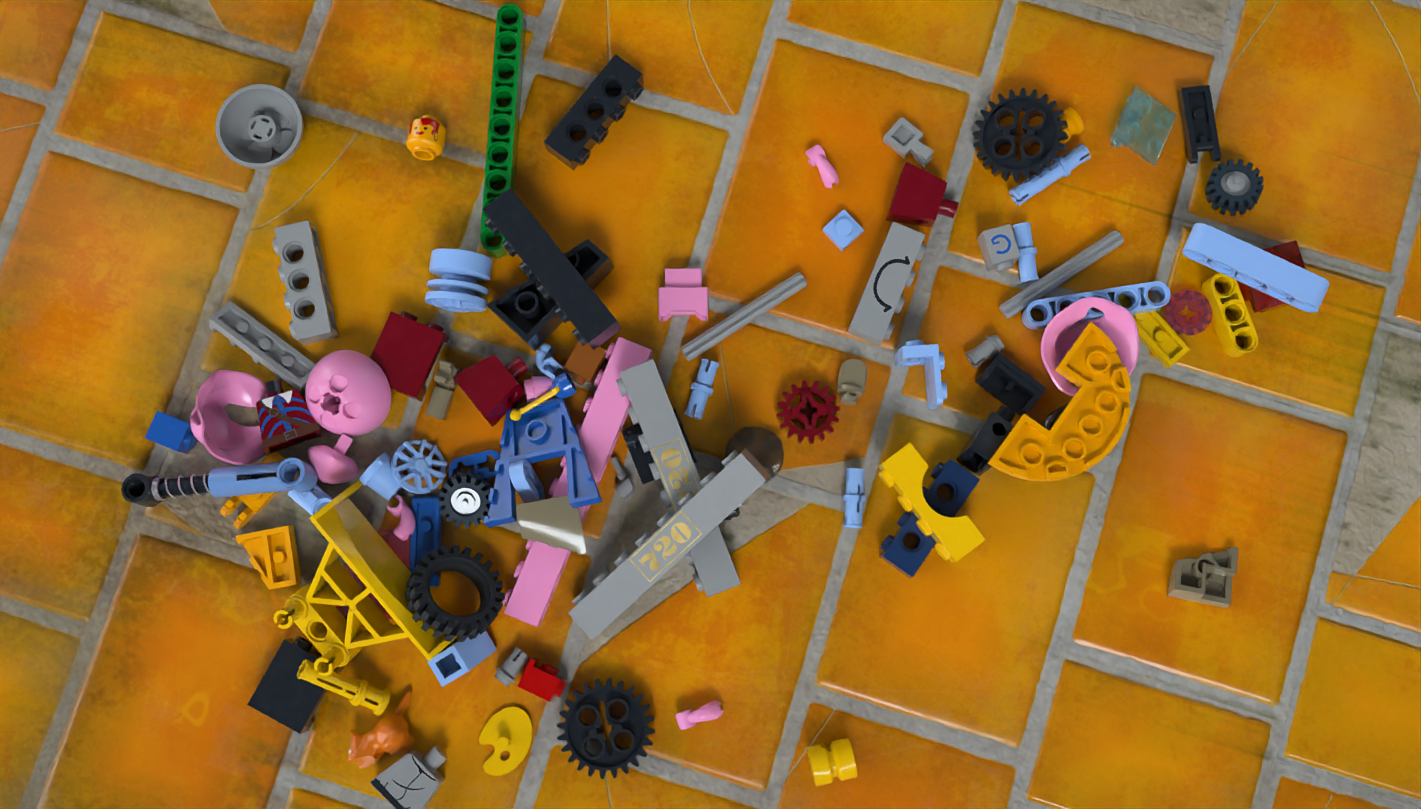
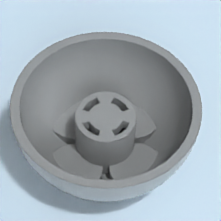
M255 84L237 90L225 100L218 112L215 129L221 149L231 160L247 168L263 170L278 167L294 156L303 139L304 123L298 105L288 93L272 85Z

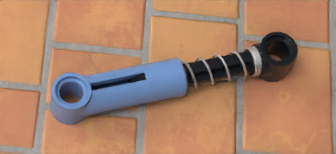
M290 457L282 462L214 468L209 474L205 472L203 476L192 474L191 477H183L180 475L174 479H171L169 476L165 479L158 476L149 477L135 473L129 475L124 480L121 491L122 496L128 502L145 507H154L168 497L178 499L182 495L190 498L194 494L204 496L206 493H210L213 497L220 498L291 490L307 492L317 483L318 474L311 464L298 458ZM300 469V471H301L300 476H299V478L295 481V480H294L295 473Z

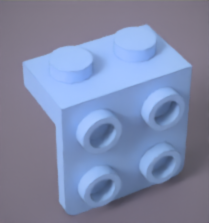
M923 340L907 341L906 346H902L894 355L895 367L924 365L928 410H935L943 404V399H947V385L945 381H941L940 371L944 370L945 367L944 353L939 352L938 344L924 345Z

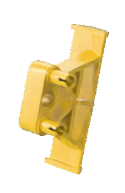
M360 480L309 518L329 544L312 583L302 586L289 596L285 606L278 610L273 617L275 624L280 619L284 620L278 625L281 629H287L295 623L322 654L315 661L314 669L317 671L323 666V669L318 673L323 677L329 676L337 667H343L361 651L362 646L409 637L426 659L430 661L451 643L444 641L445 633H442L439 638H435L432 636L435 631L433 627L430 626L425 632L421 629L425 621L421 619L416 623L412 618L416 610L409 612L407 605L411 599L405 600V593L408 590L406 584L411 572L348 498L363 485ZM339 555L367 588L363 590L339 562ZM372 593L395 620L396 625H392L368 594ZM334 605L349 606L347 620Z

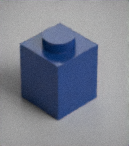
M160 411L156 412L145 436L150 441L188 454L198 442V439L192 433L190 423Z

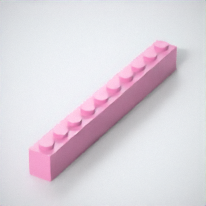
M618 337L616 344L613 342L610 344L605 359L609 360L605 371L600 369L594 383L598 387L594 397H588L583 409L586 417L583 424L578 423L575 427L597 487L600 484L628 416L627 408L632 406L629 396L622 397L616 382L617 379L621 378L619 372L651 360L653 355L651 349ZM566 455L563 456L560 467L564 468L560 479H554L549 490L552 498L568 495ZM590 505L579 507L582 525ZM528 540L526 550H529L526 561L519 562L514 577L518 578L514 589H508L502 604L506 606L504 614L539 627L543 622L571 551L559 547L554 548L538 541Z

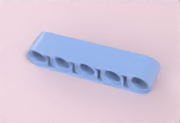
M1202 223L1193 225L1182 250L1183 255L1189 259L1306 312L1315 313L1319 311L1330 285L1329 281L1319 275Z
M1153 281L1039 299L1031 302L1024 309L1022 322L1031 330L1046 329L1053 317L1060 312L1061 304L1071 305L1080 299L1088 297L1103 298L1120 305L1118 297L1119 295H1125L1130 300V307L1125 309L1132 315L1149 313L1166 305L1171 297V292L1165 283ZM1149 290L1158 294V303H1153L1149 300ZM1031 309H1039L1044 315L1043 321L1037 322L1033 320L1030 315ZM1089 309L1086 317L1078 322L1098 319L1105 315L1102 311L1098 313Z

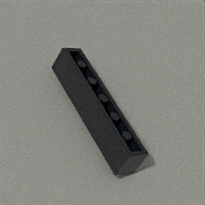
M511 188L482 209L488 217L484 221L494 235L500 232L506 239L501 244L512 257L517 254L523 262L519 266L529 279L535 276L540 282V285L536 288L546 301L552 298L556 302L558 307L554 311L565 324L569 320L576 328L572 333L582 346L588 343L595 350L622 329L616 318Z

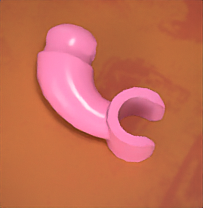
M817 144L805 152L809 157L808 163L812 167L817 165L824 186L833 188V183L837 186L839 183L838 174L826 159L822 147Z
M396 495L395 497L400 501L399 505L396 508H391L389 505L386 507L394 516L401 517L399 525L393 532L398 538L405 541L410 534H413L416 521L407 502L401 496Z
M712 701L695 711H692V708L677 713L676 719L680 730L697 725L696 722L717 719L724 711V709L720 708L722 703Z

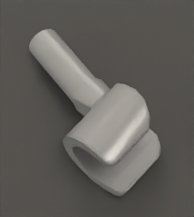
M614 457L611 459L618 478L621 480L614 488L623 499H626L634 493L635 488L624 473L618 457Z

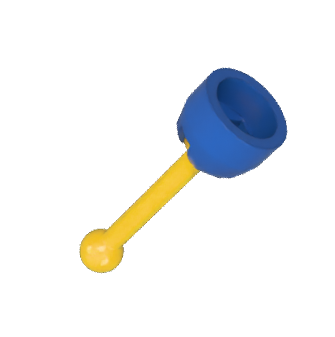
M566 372L554 379L550 392L519 410L513 409L510 412V418L513 421H518L522 414L555 395L559 398H568L577 393V389L572 379Z

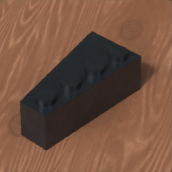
M589 239L564 254L592 290L614 269L610 258ZM535 276L519 286L512 287L507 291L506 295L498 300L494 299L486 304L505 325L534 351L563 322L554 311L558 307L556 302L552 298L546 301L536 288L540 285V282Z

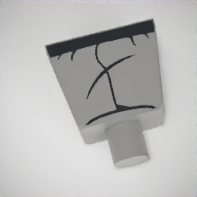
M436 745L425 756L415 749L375 777L370 784L395 809H425L445 781V777L437 769L448 757Z

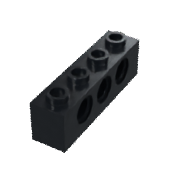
M615 54L544 140L547 151L573 171L578 165H584L591 155L590 150L596 143L600 144L608 135L610 125L614 121L618 122L624 116L627 104L631 100L635 101L643 92V74ZM614 88L622 91L616 97H611L607 94ZM594 110L604 112L598 119L590 117L591 112ZM576 132L586 133L585 138L580 141L573 140L572 136Z

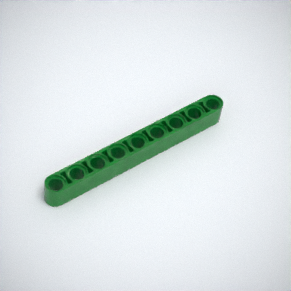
M511 3L501 6L496 17L482 209L509 188L513 192L515 191L526 23L521 9ZM510 18L518 19L517 22L512 25L505 24L506 21ZM508 45L516 46L511 52L503 51ZM506 72L514 73L510 79L505 80L501 78ZM504 99L512 100V103L507 107L499 106L500 102ZM502 126L510 127L509 132L505 135L497 134V131ZM499 154H508L506 161L502 163L495 162ZM498 181L506 182L505 188L501 191L493 190V186ZM482 210L481 244L491 257L501 258L508 251L502 244L494 248L489 247V242L493 237L497 236L502 237V242L506 239L500 232L497 235L493 234L484 222L488 217Z

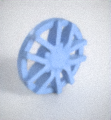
M424 439L422 441L412 440L404 442L397 448L391 459V471L396 482L405 490L416 494H425L435 490L446 476L447 462H445L442 454L437 449L438 447L436 445L433 446ZM412 446H419L418 451H416ZM424 448L430 450L428 456L423 455ZM403 449H405V450L408 452V454L411 456V458H409L407 455H405V454H404L403 452H401V451H402ZM435 455L438 460H431V458ZM399 458L404 464L397 467V459ZM440 467V472L433 470L431 468ZM407 470L409 475L401 478L399 472ZM431 477L438 478V480L433 484ZM414 478L415 487L407 484L406 481ZM423 478L427 485L426 488H422L421 479Z

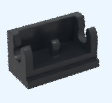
M1001 353L993 357L975 381L977 385L1012 409L1020 417L1032 409L1047 389Z

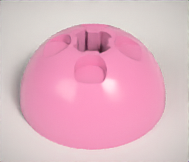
M340 350L323 357L313 367L306 382L305 398L311 415L323 428L337 435L359 436L375 430L384 422L391 406V389L384 372L371 358L356 351Z

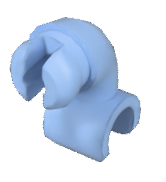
M543 343L535 355L536 365L541 372L554 380L557 378L554 375L555 371L559 368L563 369L564 366L552 358L555 349L551 348V345Z

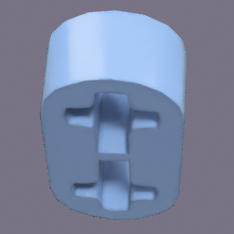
M524 459L510 463L509 476L522 501L528 503L545 500L543 485L529 461Z

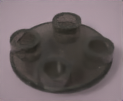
M752 426L741 428L731 437L726 447L725 458L734 450L740 454L746 448L771 475L764 483L770 481L779 473L784 461V451L781 440L774 433L762 427Z

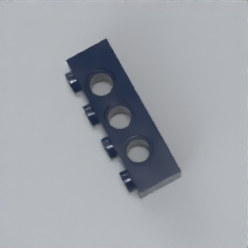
M949 459L944 464L939 462L930 474L933 478L932 482L927 488L922 486L923 496L930 508L936 513L954 518L980 479L952 459ZM939 485H945L949 488L950 498L947 501L941 500L938 497L937 488ZM905 510L896 523L900 526L894 536L889 534L881 544L880 549L883 552L880 558L908 578H912L935 546L936 541L931 535L926 537L916 525V521L919 519L912 511L907 512ZM906 533H912L917 538V545L912 550L906 548L903 544V537Z

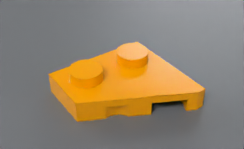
M294 525L235 536L237 543L243 545L250 555L249 561L261 573V579L269 590L302 584Z

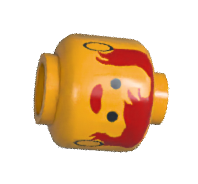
M424 115L421 118L412 120L406 140L407 148L418 159L433 160L441 155L444 150L447 134L446 128L442 123L438 122L436 117L431 115Z

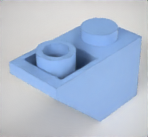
M485 631L481 635L479 633L472 640L467 637L464 642H457L456 638L430 661L427 660V663L441 686L444 687L470 671L495 652L497 648L487 631Z

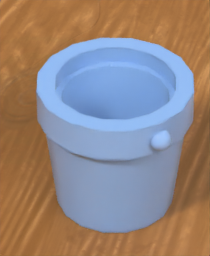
M384 452L367 468L359 480L364 486H368L389 501L402 487L396 482L392 474V457ZM402 471L399 472L401 478L406 476Z

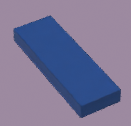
M412 497V512L415 516L416 525L410 537L409 571L411 573L424 555L427 556L433 549L438 551L442 546L443 515L440 512L441 506H438L439 497ZM441 572L431 578L430 586H441Z

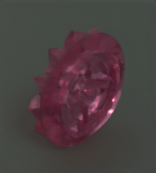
M1181 290L1173 294L1169 299L1164 316H1166L1169 326L1177 331V334L1192 336L1201 333L1209 326L1212 319V308L1208 299L1200 292ZM1186 306H1188L1189 311L1198 312L1191 316L1189 321L1186 316L1178 314Z

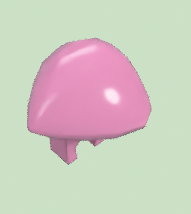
M342 434L334 449L325 444L308 449L309 462L316 470L318 478L322 482L338 484L359 477L360 472L355 460L345 456L353 442L352 438Z

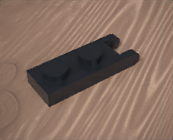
M1210 85L1181 88L1178 91L1189 163L1197 164V152L1210 151L1213 162L1220 161L1221 152Z

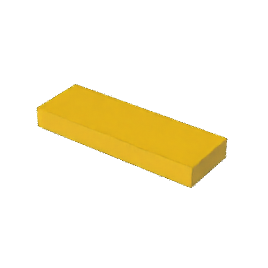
M1119 295V304L1122 307L1129 308L1130 300L1128 297ZM1157 311L1132 315L1137 325L1139 339L1166 369L1170 368L1191 350Z

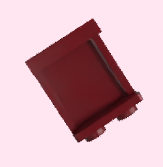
M391 311L370 358L384 372L390 389L422 402L427 392L423 389L443 343H448L449 337L443 333L444 328L435 323L428 322L426 326L416 322L418 317L408 312L401 311L399 315Z

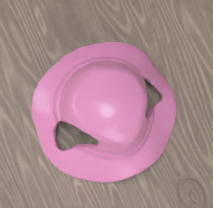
M1088 297L1072 303L1049 322L1042 337L1041 356L1052 381L1059 390L1073 397L1079 389L1078 386H1072L1070 381L1056 372L1055 369L1090 321L1100 328L1116 346V353L1120 357L1123 366L1127 367L1130 377L1138 360L1139 335L1132 314L1124 307L1103 298ZM1092 307L1101 310L1105 315L1098 319L1078 322L1086 317L1088 310Z
M216 370L198 390L196 406L190 415L191 429L194 436L212 456L231 464L244 465L266 455L262 444L260 426L248 427L240 425L231 420L225 411V406L229 403L256 407V402L266 399L263 388L264 383L259 378L244 372Z

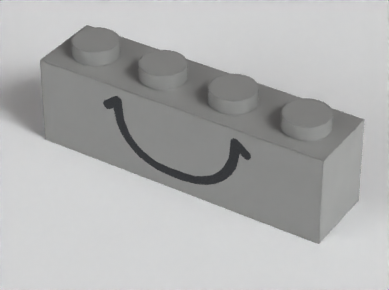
M896 222L892 223L847 333L878 346L883 339L889 340L895 324L890 322L894 312L900 313L905 301V297L901 296L905 286L910 288L916 271L911 270L915 260L921 261L927 245L922 244L925 234Z

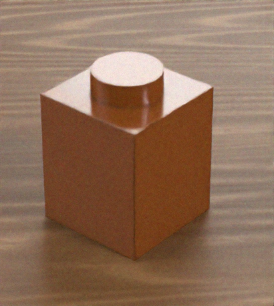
M578 341L564 369L569 373L573 382L581 386L585 382L593 385L606 361L607 350L601 347L593 350L588 343L582 346Z

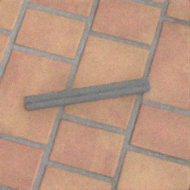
M1117 230L1112 231L1001 304L999 307L1001 313L1005 318L1012 317L1026 308L1031 302L1038 300L1119 247L1124 242L1123 237Z
M797 272L683 345L681 352L684 357L691 361L806 287V279L800 272Z

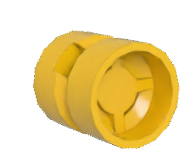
M849 738L832 741L830 747H826L823 743L807 747L809 763L816 787L832 783L834 777H838L841 781L858 777Z

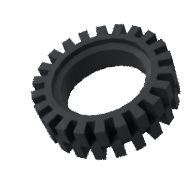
M447 545L441 546L438 551L436 549L431 550L427 556L424 555L407 581L406 588L408 590L405 593V600L411 599L407 608L409 612L416 610L412 617L416 623L421 619L425 621L421 629L425 632L430 626L435 629L432 634L435 638H439L442 633H445L444 641L451 642L455 636H457V642H464L467 637L472 640L479 633L481 635L486 631L502 609L503 604L501 602L505 598V593L500 591L504 588L503 581L496 582L500 573L498 570L489 571L493 565L490 560L484 564L480 562L483 554L477 552L474 558L471 557V548L465 547L462 553H460V545H453L449 551ZM443 571H455L471 579L479 591V609L465 616L453 615L444 611L436 604L431 595V578Z

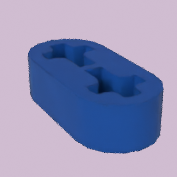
M487 450L454 459L449 466V475L452 473L456 475V470H459L460 464L463 463L466 467L475 466L473 474L477 475L480 472L483 474L482 478L484 480L486 478H495L497 474L495 471L491 472L489 468L480 469L479 465L487 463L490 456L495 460H499L501 454L494 450Z

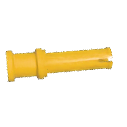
M307 659L299 667L297 672L298 679H303L348 698L351 705L357 706L359 704L369 708L377 716L384 712L389 703L391 691L386 688L380 690L368 685V681L365 679L355 681L334 671L327 677L320 676L318 673L323 667L321 666L315 671L314 663Z

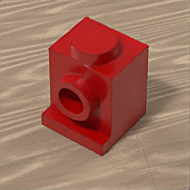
M535 657L530 658L517 687L549 702L554 700L555 696L560 698L568 681L558 675L559 670L546 663H543L540 667L537 665L539 659Z

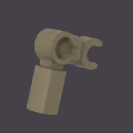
M441 359L437 375L434 376V381H437L439 386L434 387L426 415L446 421L454 396L452 388L456 389L458 386L453 377L462 372V368L453 366V363Z

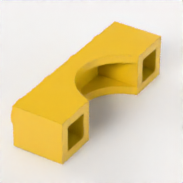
M908 443L878 466L881 470L878 475L888 488L893 486L900 496L897 497V500L907 512L912 510L919 519L916 521V525L926 537L931 535L936 541L937 545L934 547L938 554L945 561L949 559L951 562H958L986 539L967 515L955 518L945 517L930 508L922 491L923 477L929 466L914 446Z

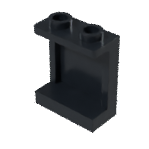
M297 636L296 639H284L247 705L302 734L310 730L315 721L312 717L327 690L297 678L299 667L305 659L315 663L322 656L321 653L311 648L313 644L310 641ZM344 666L337 667L333 671L339 673L343 670Z

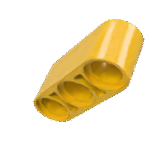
M1219 272L1202 284L1201 295L1223 351L1230 357H1240L1255 350L1259 341L1258 335L1237 281ZM1215 282L1221 284L1223 294L1216 291ZM1225 309H1228L1232 312L1234 317L1233 321L1227 319V317L1225 316ZM1236 336L1242 338L1244 348H1240L1236 344Z

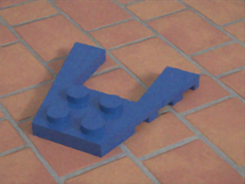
M563 398L544 401L522 414L518 421H513L510 418V412L513 409L506 413L500 446L502 447L500 459L496 460L494 469L497 473L494 488H490L488 516L484 517V524L490 528L517 521L516 495L509 476V465L512 462L524 459L528 460L529 463H535L566 455L569 504L574 509L602 502L570 411Z

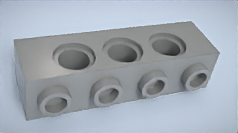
M309 220L274 228L276 238H273V247L276 254L280 255L281 265L278 266V272L281 281L286 285L287 293H284V302L287 310H291L293 321L289 322V328L292 337L304 345L338 338L339 335L317 228ZM303 250L304 255L302 259L293 262L294 254ZM304 278H309L308 286L305 289L299 290V282ZM310 305H314L315 311L313 315L305 318V309Z

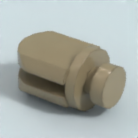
M858 359L846 360L841 365L839 371L837 392L841 394L840 403L845 405H857V397H862L865 391L868 370L866 364Z

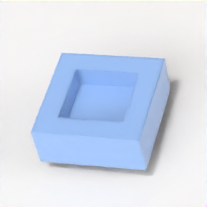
M844 209L822 231L843 251L863 233L864 229Z

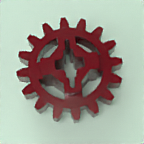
M803 380L799 389L794 383L791 384L792 393L790 394L786 391L782 393V397L786 401L777 402V407L783 409L782 412L776 414L777 419H783L784 421L779 426L780 430L788 428L787 438L789 439L793 435L798 436V444H801L803 439L807 438L809 444L812 445L816 436L820 441L825 440L823 432L826 431L832 434L834 429L830 423L839 422V418L833 416V413L840 410V406L832 405V402L837 398L836 395L828 397L826 393L829 387L826 386L819 390L818 381H815L812 387H808L806 380ZM812 394L819 397L824 404H819L812 399ZM800 395L798 406L788 409L791 401ZM806 401L809 410L815 411L811 416L810 422L805 414L800 413L803 411ZM827 416L824 425L816 430L815 422L817 419ZM791 421L800 423L804 431L796 428Z

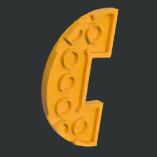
M1091 321L1055 369L1056 372L1079 387L1076 394L1049 431L1026 414H1023L990 459L989 465L1020 479L1044 482L1057 481L1089 470L1105 458L1119 442L1127 426L1131 408H1129L1130 378L1127 367L1123 366L1120 357L1116 353V346Z

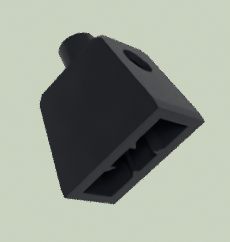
M1000 406L996 413L991 412L980 422L955 461L979 477L989 470L992 466L988 462L1014 427L1011 422L1016 416L1015 412L1006 406Z

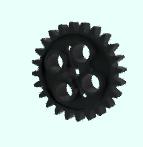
M1025 88L1021 89L1019 96H1016L1011 89L1007 99L1003 95L998 94L999 103L997 105L989 101L988 104L991 110L989 112L985 110L980 111L984 121H975L976 126L981 129L972 133L975 139L980 140L973 144L975 150H982L976 155L979 161L985 160L983 167L986 170L993 167L991 173L994 177L1002 172V179L1004 181H1007L1013 175L1014 181L1019 183L1021 175H1024L1029 182L1031 181V173L1034 172L1041 178V169L1043 167L1050 171L1053 170L1050 164L1051 160L1060 162L1061 159L1056 152L1066 151V146L1060 142L1069 139L1068 133L1061 131L1068 127L1067 121H1059L1065 116L1063 110L1055 111L1058 107L1056 101L1047 104L1049 97L1046 93L1038 99L1036 89L1031 92L1030 96H1027ZM1021 111H1024L1022 129L1025 135L1021 136L1020 141L1021 159L1016 160L1019 144L1015 136L1020 134L1019 114ZM1004 117H1014L1011 125L1007 127L1000 126V122ZM1033 117H1043V122L1039 126H1029V122ZM1004 144L1012 146L1010 152L1006 155H999L997 153L1000 146ZM1037 144L1041 146L1040 151L1036 155L1026 154L1027 149L1031 145Z
M597 678L595 679V688L593 689L586 682L583 684L585 693L582 694L579 690L575 689L573 694L576 701L566 699L565 703L570 709L559 712L562 717L566 718L565 721L557 723L558 728L565 729V733L559 735L557 739L567 741V744L561 751L571 750L572 755L569 757L568 762L570 763L578 759L580 762L577 770L580 771L585 765L588 766V776L590 777L595 770H599L601 779H604L606 772L610 770L613 778H616L618 768H621L625 774H628V763L638 767L640 763L636 756L646 757L648 755L643 745L652 746L653 741L646 737L647 734L655 733V728L647 726V723L653 721L655 717L645 714L651 705L640 704L644 697L643 693L636 697L632 695L635 689L634 685L627 691L624 690V680H621L617 687L613 686L612 678H608L606 686H602L600 679ZM600 701L605 703L608 725L613 724L614 726L609 733L614 751L612 755L608 753L605 731H599V727L603 724V717L599 707ZM619 701L626 706L625 716L617 718L611 714L610 706L613 702ZM592 708L597 715L596 721L592 724L585 723L581 718L582 709ZM618 733H629L632 737V744L627 748L620 747L616 742V735ZM588 739H598L602 743V751L598 754L590 753L586 747Z

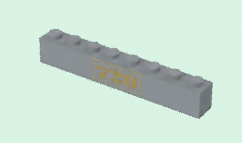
M652 359L619 372L621 378L617 379L616 382L622 397L628 395L632 406L628 407L627 410L633 425L639 423L643 434L639 435L638 438L644 453L650 451L654 462L650 463L649 466L655 481L661 479L665 490L661 491L660 494L666 509L672 507L674 513L681 509L678 502L690 491L696 495L703 486L700 484V477L655 362ZM717 525L685 555L688 564L694 562L698 573L692 576L698 591L705 590L707 598L741 584Z
M746 448L740 454L734 450L721 462L725 466L721 472L716 474L714 471H711L700 482L703 488L696 495L690 491L678 502L681 506L680 510L674 515L668 511L656 523L660 528L653 535L647 531L635 542L639 547L632 554L625 551L614 562L617 568L611 574L605 570L593 581L596 588L590 593L586 590L582 591L572 601L575 607L568 614L592 640L767 481L771 475Z

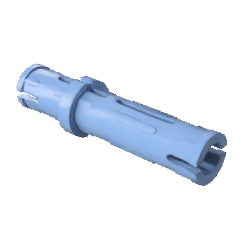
M1080 143L1071 151L1062 155L1060 162L1052 160L1051 166L1053 170L1050 171L1044 168L1041 170V178L1034 174L1031 176V181L1025 180L1020 185L1009 191V194L1012 195L1010 196L1017 206H1020L1061 177L1066 178L1075 167L1091 158V155L1088 154L1090 153L1084 144Z

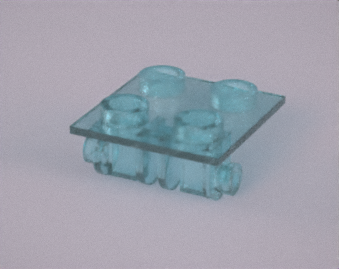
M1135 86L1131 96H1128L1126 99L1127 103L1124 110L1119 115L1120 119L1116 122L1118 127H1116L1114 134L1110 136V144L1115 148H1121L1122 145H1125L1152 165H1156L1177 115L1138 86Z

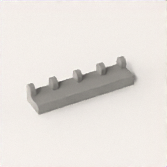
M231 301L209 318V328L214 332L219 331L230 340L231 345L234 347L239 346L252 356V360L255 363L263 364L275 373V378L287 382L297 389L301 396L305 394L308 376L316 364Z

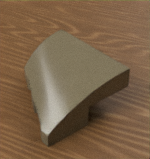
M569 495L516 505L522 539L533 542L538 541L554 548L559 547L576 552L579 555L586 554L579 507L573 509L569 504Z
M1230 547L1226 551L1214 554L1210 552L1202 554L1198 558H1186L1176 561L1170 575L1167 596L1228 608L1231 605L1232 578L1237 573L1238 548Z

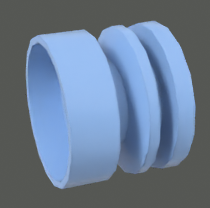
M459 249L432 250L429 272L441 277V279L428 280L427 287L433 291L425 294V302L453 312L485 311L488 302L482 299V297H487L489 290L477 283L487 282L491 279L493 260L483 254Z

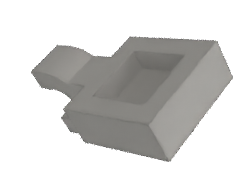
M902 116L883 137L882 141L901 157L905 158L911 153L914 159L924 168L932 160L931 156L934 151L920 142L924 134Z

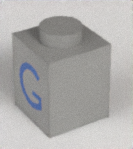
M1011 224L982 231L977 238L987 271L996 269L997 272L1009 270L1014 267L1013 264L1021 257Z

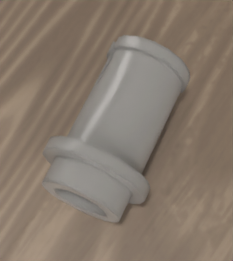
M987 335L984 342L965 353L967 360L975 369L1005 349L997 335Z
M515 647L501 668L497 667L495 669L497 673L494 677L507 687L511 683L515 684V677L531 657L518 647Z

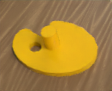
M515 706L504 708L493 715L485 724L479 737V743L482 745L490 744L495 748L493 755L483 765V769L487 774L502 776L510 773L527 755L533 738V726L529 714L524 709ZM507 750L510 753V757L504 761L501 759V754Z

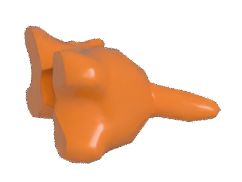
M410 690L404 693L392 714L380 720L373 730L367 734H358L354 730H350V755L348 757L350 763L358 762L359 768H366L376 764L385 752L401 756L407 754L412 749L415 738L410 733L408 723L403 717V713L411 701L412 692Z

